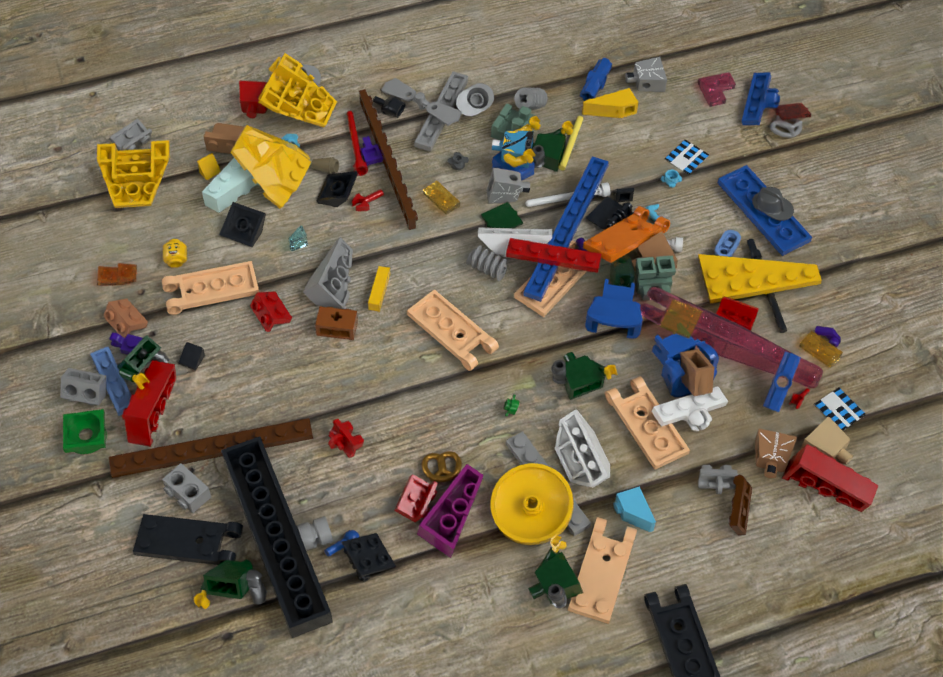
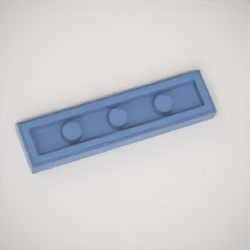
M108 346L90 353L98 373L107 376L106 390L118 416H120L130 404L131 393L124 378L119 375L118 365Z

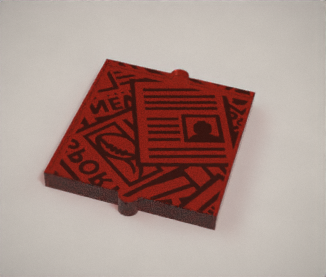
M802 103L779 105L773 109L782 120L811 117L808 108Z

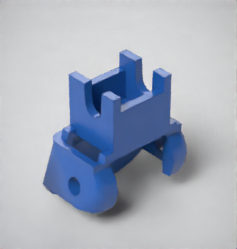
M605 279L603 296L594 297L587 311L585 323L587 331L597 333L598 323L611 327L628 328L627 338H637L641 332L643 319L641 305L633 301L635 283H631L630 288L608 284L609 279Z
M680 323L676 328L678 332L663 340L659 335L655 336V342L658 346L654 345L652 352L663 364L661 376L666 383L670 395L673 397H684L692 394L682 382V376L685 375V372L681 367L680 352L695 350L697 345L699 350L714 366V378L717 375L716 368L719 361L718 353L712 346L706 344L705 341L694 340Z

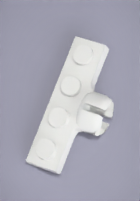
M717 386L713 388L712 393L693 396L692 394L654 406L652 413L661 427L684 420L688 423L691 430L698 432L699 429L704 430L712 421L708 411L726 406L728 400Z

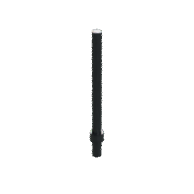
M754 239L747 240L750 258L761 260L762 255L760 250L757 249ZM767 293L766 296L780 333L787 332V327L774 293Z

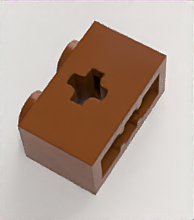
M319 306L315 323L316 335L354 340L358 324L357 311Z

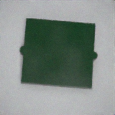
M509 202L481 214L488 228L514 229L523 224L517 211L512 208Z

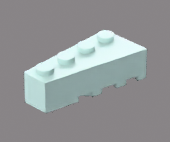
M233 158L202 191L205 206L220 213L232 205V202H236L238 197L251 192L250 189L257 185L252 181L254 177L248 170L244 171L237 160Z

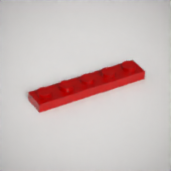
M510 238L506 251V257L595 273H598L602 256L601 253Z

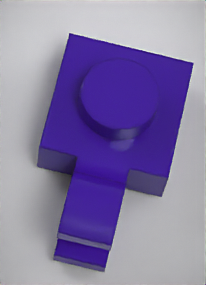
M369 136L362 137L364 143H362L361 154L367 166L383 162L378 144L372 145Z
M112 332L109 338L112 341L111 345L119 347L121 353L126 355L143 339L131 334H127L126 338L114 332Z

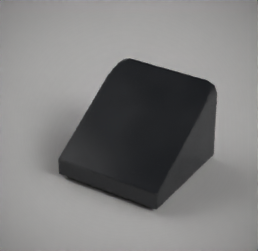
M622 188L613 191L616 202L633 201L634 188Z
M186 342L178 363L197 370L205 357L204 349Z

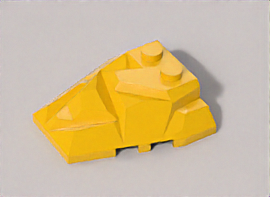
M284 53L270 75L258 98V102L273 112L324 128L337 101L323 86L318 87L313 81L314 77L311 74L308 76L302 70L303 65Z
M249 125L244 127L230 152L244 171L248 170L254 177L252 181L262 187L265 191L262 193L265 198L278 208H282L289 200L291 194L298 189L311 164L310 156L295 144Z
M169 140L151 141V149L118 151L115 143L97 144V162L115 208L152 205L170 158Z

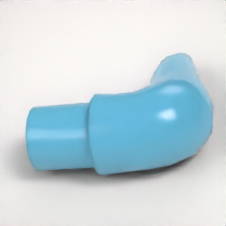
M659 204L646 207L649 210V218L654 222L660 217L655 212L659 208Z

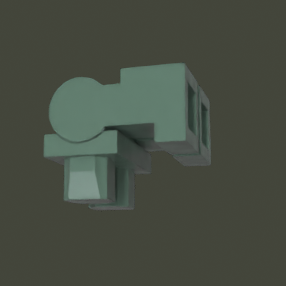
M506 103L500 115L492 124L490 137L503 141L506 131L522 128L529 124L530 118L535 115L531 114L532 110L522 106L519 111L512 109L511 105Z
M673 255L656 257L655 263L653 257L637 258L636 272L634 273L637 294L641 295L643 301L651 300L653 293H659L660 299H669L672 276L676 273Z

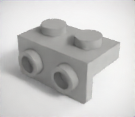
M136 119L110 136L109 140L116 144L118 151L136 150V146L141 143L146 144L151 139L152 130L150 128L147 130L141 121Z

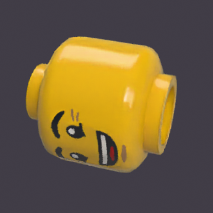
M171 239L163 245V261L169 267L178 268L187 261V246L178 239Z

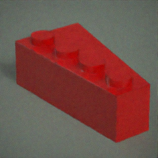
M152 360L149 368L147 367L144 375L150 382L142 384L144 389H140L137 386L135 394L131 395L130 404L124 409L122 419L125 420L128 443L151 447L153 443L151 434L152 432H157L159 415H163L166 399L169 400L176 381L175 364Z
M808 444L789 460L782 479L787 481L790 478L798 481V486L807 488V486L815 488L819 491L818 494L824 497H836V502L863 512L872 505L879 486L872 482L871 479L863 477L852 468L844 466L833 457L823 454L817 448Z

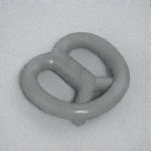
M780 113L781 115L778 114L775 121L770 125V129L774 134L784 138H793L801 133L803 122L796 117L794 119L793 116V119L790 120L794 124L787 123L781 120L785 113ZM775 126H780L786 130H789L790 133L782 132L778 130Z

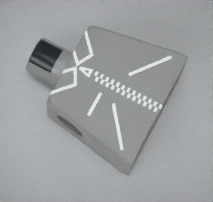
M660 57L636 62L634 64V71L625 74L626 83L635 82L638 91L665 92L667 78Z
M493 168L486 189L488 204L516 202L520 192H530V182H522L521 175L517 171Z

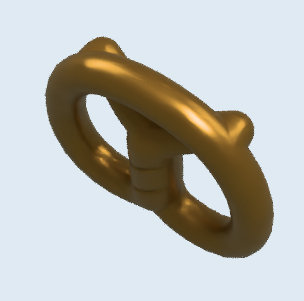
M452 451L441 454L430 453L422 460V470L431 482H448L455 479L461 472V458ZM451 457L455 460L456 467L453 472L446 469L445 458ZM431 459L437 460L438 471L435 474H432L428 469V461Z

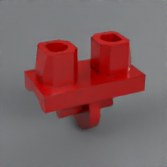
M333 420L334 425L328 435L330 437L328 445L331 449L338 447L339 450H343L349 458L354 457L356 450L363 446L364 439L361 435H351L353 425L349 421Z

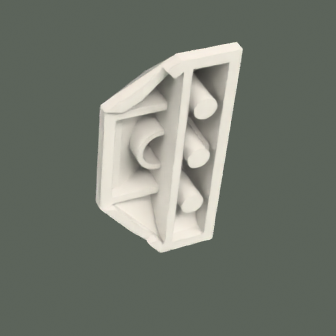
M479 227L478 237L496 255L506 257L510 238L547 244L552 239V229Z
M574 410L560 419L555 450L569 481L574 484L594 488L610 478V463L595 432L579 411Z

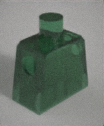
M622 256L611 263V285L631 288L635 275L630 256ZM620 278L624 280L623 284H621Z

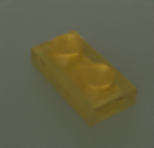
M438 181L423 189V194L446 215L460 206V201Z
M813 331L799 345L800 348L829 368L843 354L842 351Z

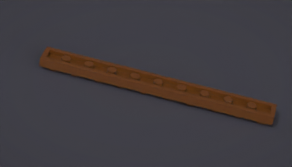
M366 89L360 90V105L374 141L378 144L382 154L384 167L408 229H416V221H418L417 212L412 209L411 197H407L406 184H402L401 171H397V161L395 157L392 158L391 156L392 149L390 145H387L386 133H382L381 120H377V110L372 107L371 95L368 96Z
M301 419L110 456V473L112 478L177 466L180 463L187 464L223 457L221 450L259 436L265 448L313 439L310 419Z

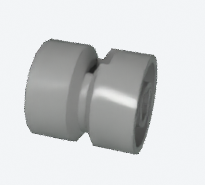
M325 516L314 519L312 524L306 522L297 525L306 551L316 548L318 543L325 545L333 542Z

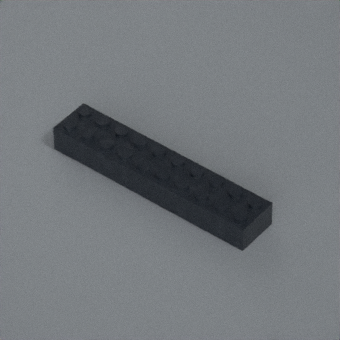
M259 436L221 450L224 463L291 638L333 623L330 608L261 437Z

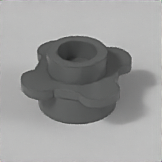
M455 152L454 156L448 159V164L455 170L463 169L465 163L469 162L468 157H464L460 152Z

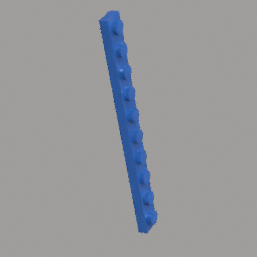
M592 156L548 245L569 247L609 166V161ZM538 263L524 290V296L541 302L559 266Z

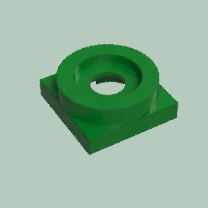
M104 409L63 414V450L65 453L91 454L100 448H106L107 431L105 428ZM84 429H90L93 432L92 437L88 440L79 438V433Z

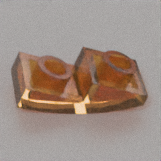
M118 263V268L98 266L97 285L115 286L136 282L137 265Z

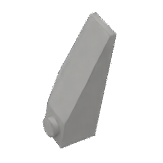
M341 237L334 243L303 291L315 305L344 309L349 299L350 291L347 289L351 277L348 275L349 268L352 267L353 249Z

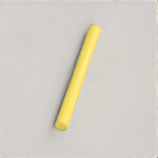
M577 116L573 133L569 137L559 164L560 170H565L583 122L582 116Z

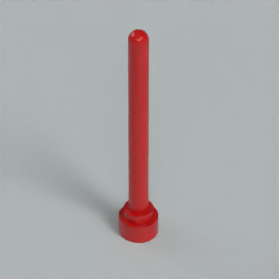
M348 111L347 120L355 156L353 169L358 172L357 176H363L367 174L368 167L367 163L362 160L353 112Z

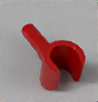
M806 388L800 394H793L789 405L791 403L796 404V409H799L804 397L810 390Z

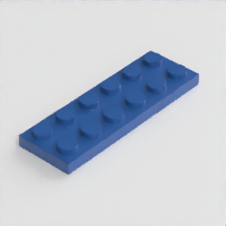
M747 165L718 178L717 183L781 256L811 242L812 236L794 216L788 220L779 221L753 206L752 199L754 195L760 192L762 187L766 188V185Z

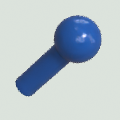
M355 530L347 531L343 539L324 550L325 554L329 557L343 549L344 546L341 542L360 537L359 533Z

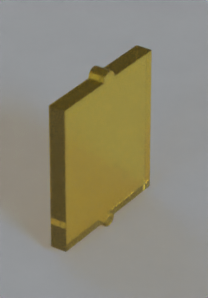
M673 299L660 327L673 332V334H679L690 339L702 311L691 307L688 303L684 304Z

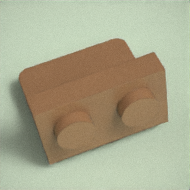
M216 123L212 132L205 131L204 141L206 150L231 154L230 152L244 126Z

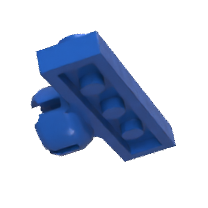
M771 72L753 74L742 117V125H760L763 110L765 108L775 109L779 106V90L777 88H769Z

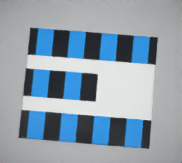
M684 140L665 160L690 174L709 154L689 141Z
M839 387L814 404L826 417L829 416L842 431L866 415Z

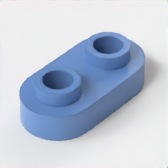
M734 230L725 231L715 247L714 255L732 257L740 244V234Z

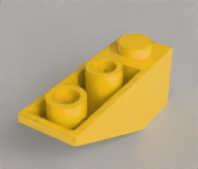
M627 88L583 101L582 114L624 118L637 114L638 100L631 89Z

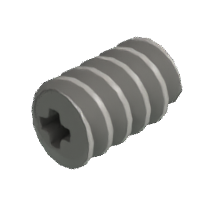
M525 87L517 91L514 100L519 109L524 106L537 110L546 105L548 97L541 88Z
M481 245L472 250L466 260V264L471 265L474 269L478 268L480 272L484 271L486 275L496 278L497 281H501L507 271V259L504 258L500 262V255L494 259L495 253L491 252L488 255L487 248L481 252Z

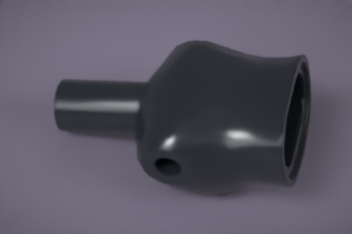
M377 96L373 99L374 103L382 106L381 112L383 114L396 118L400 117L406 106L405 102L398 100L394 96H390L386 100Z

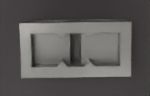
M68 368L61 377V398L84 402L89 405H100L106 396L107 376Z
M181 463L162 479L165 486L163 489L166 494L171 498L174 496L184 510L189 509L194 513L211 498L209 488Z

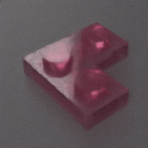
M730 72L698 78V85L709 107L725 104L726 97L723 91L735 89L736 85Z

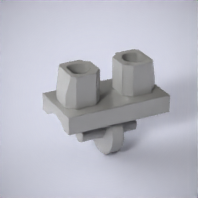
M702 465L698 488L716 489V494H722V489H735L736 486L733 483V479L738 475L737 470H732L730 465H723L720 469H713L710 465Z

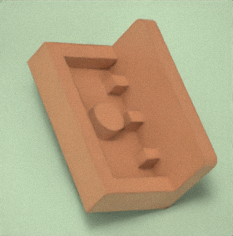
M127 298L108 302L104 318L122 337L126 338L130 331L147 327L148 321Z

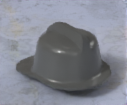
M762 187L760 192L754 195L752 199L753 206L757 210L775 220L785 221L793 216V205L775 187Z

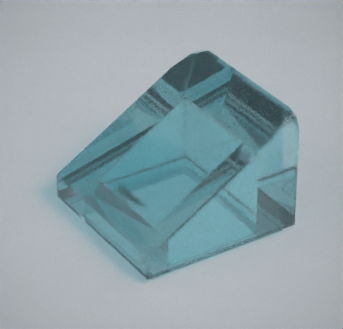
M301 225L288 238L291 252L308 246L307 234Z

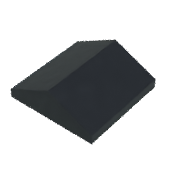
M358 172L328 174L316 200L317 203L339 207L347 201Z
M232 202L219 235L253 247L262 234L266 213Z

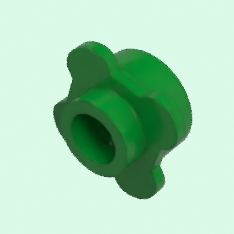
M514 394L511 399L507 398L503 409L506 410V417L508 414L515 415L520 401L515 399L516 395Z

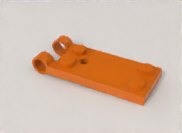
M639 206L635 209L634 214L584 241L583 249L589 252L601 253L602 259L612 263L636 249L659 232H667L670 227V220L660 216L652 225L646 222L649 217V210Z

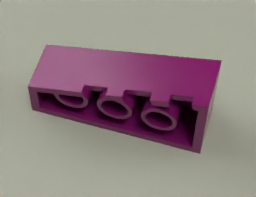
M466 464L421 522L417 535L451 558L484 475Z

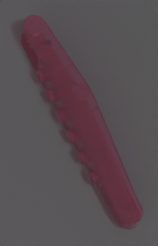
M657 287L649 288L647 295L654 302L666 307V310L663 311L646 303L641 304L640 307L643 317L663 328L676 333L678 332L676 329L677 325L681 323L694 340L705 341L706 344H709L716 350L719 356L774 375L784 352L792 353L735 322ZM670 310L677 313V316L669 314ZM801 358L792 381L809 388H816L823 375V370L819 366Z

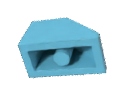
M640 486L617 493L613 505L615 512L620 514L622 520L648 532L654 531L656 521Z

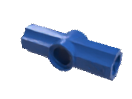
M599 59L593 71H589L586 83L580 92V97L584 101L595 98L599 90L603 89L607 75L612 68V63L609 59Z
M786 351L784 352L776 374L772 379V384L763 404L764 407L776 412L780 411L788 389L792 385V379L801 357ZM782 376L786 379L787 384L785 387L778 386V377Z

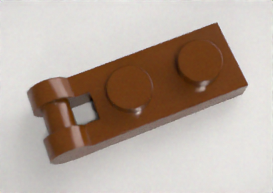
M737 475L733 479L736 488L735 495L732 498L733 508L732 514L729 517V525L738 536L746 535L752 486L743 475Z

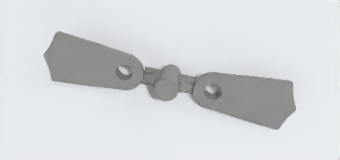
M397 78L385 82L381 90L390 96L417 103L419 109L423 110L426 108L428 113L447 126L454 122H459L462 111L439 102H428L425 99L424 93L419 92L416 94L415 90Z

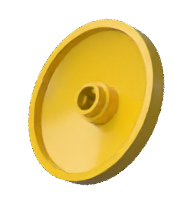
M529 463L512 468L498 480L491 495L490 506L496 526L507 538L524 545H539L551 541L553 536H559L566 529L573 514L574 500L568 482L557 470L547 465Z

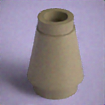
M334 157L313 159L312 169L327 174H334L339 170V161Z

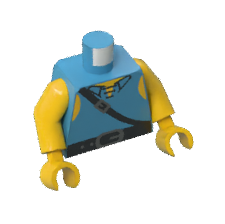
M533 116L530 118L529 124L522 128L506 131L503 141L493 139L492 150L502 151V162H506L514 168L518 166L529 168V163H532L534 160L532 157H535V153L532 150L533 129H540V119L537 116Z

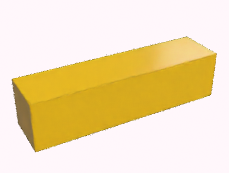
M378 266L368 301V310L378 312L381 310L390 278V268Z

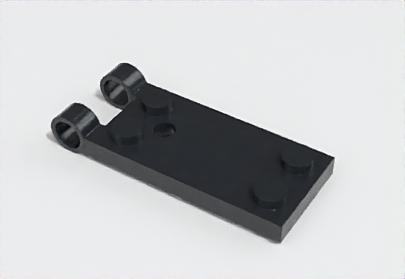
M143 514L133 554L219 565L226 560L235 561L236 553L229 550L220 551L223 536L235 539L241 537L243 525L238 522L218 523ZM198 538L204 539L200 544L196 543V540Z
M687 585L675 586L674 592L678 603L661 607L655 591L644 594L645 605L648 611H650L672 677H720ZM680 624L682 629L676 630L674 625Z

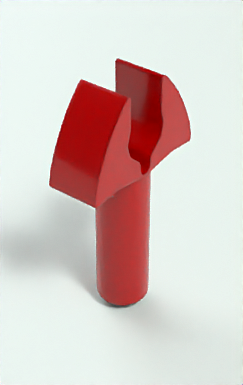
M379 189L366 197L361 196L360 193L356 194L352 200V207L357 205L356 211L360 212L370 210L369 203L383 196V190Z

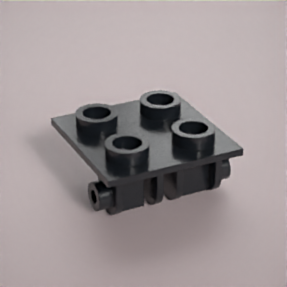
M607 196L586 219L601 229L606 230L634 214L632 212L633 206L630 202L621 205Z
M377 533L341 542L344 546V553L347 554L350 564H353L352 568L354 570L357 569L358 578L363 582L370 579V574L396 567Z

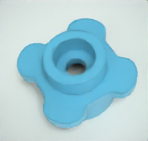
M286 134L281 138L300 147L297 141V134Z
M671 169L666 171L665 176L661 177V181L666 182L669 187L673 188L678 182L682 181V177L679 176L676 170Z

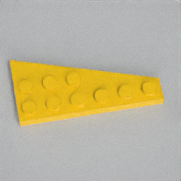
M698 254L710 304L721 302L723 296L739 299L818 285L822 281L816 264Z

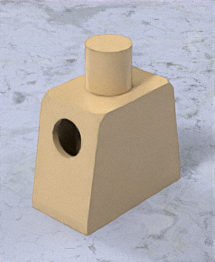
M829 416L805 438L801 447L802 449L807 444L813 446L823 454L838 459L845 465L853 458V455L846 450L850 438Z

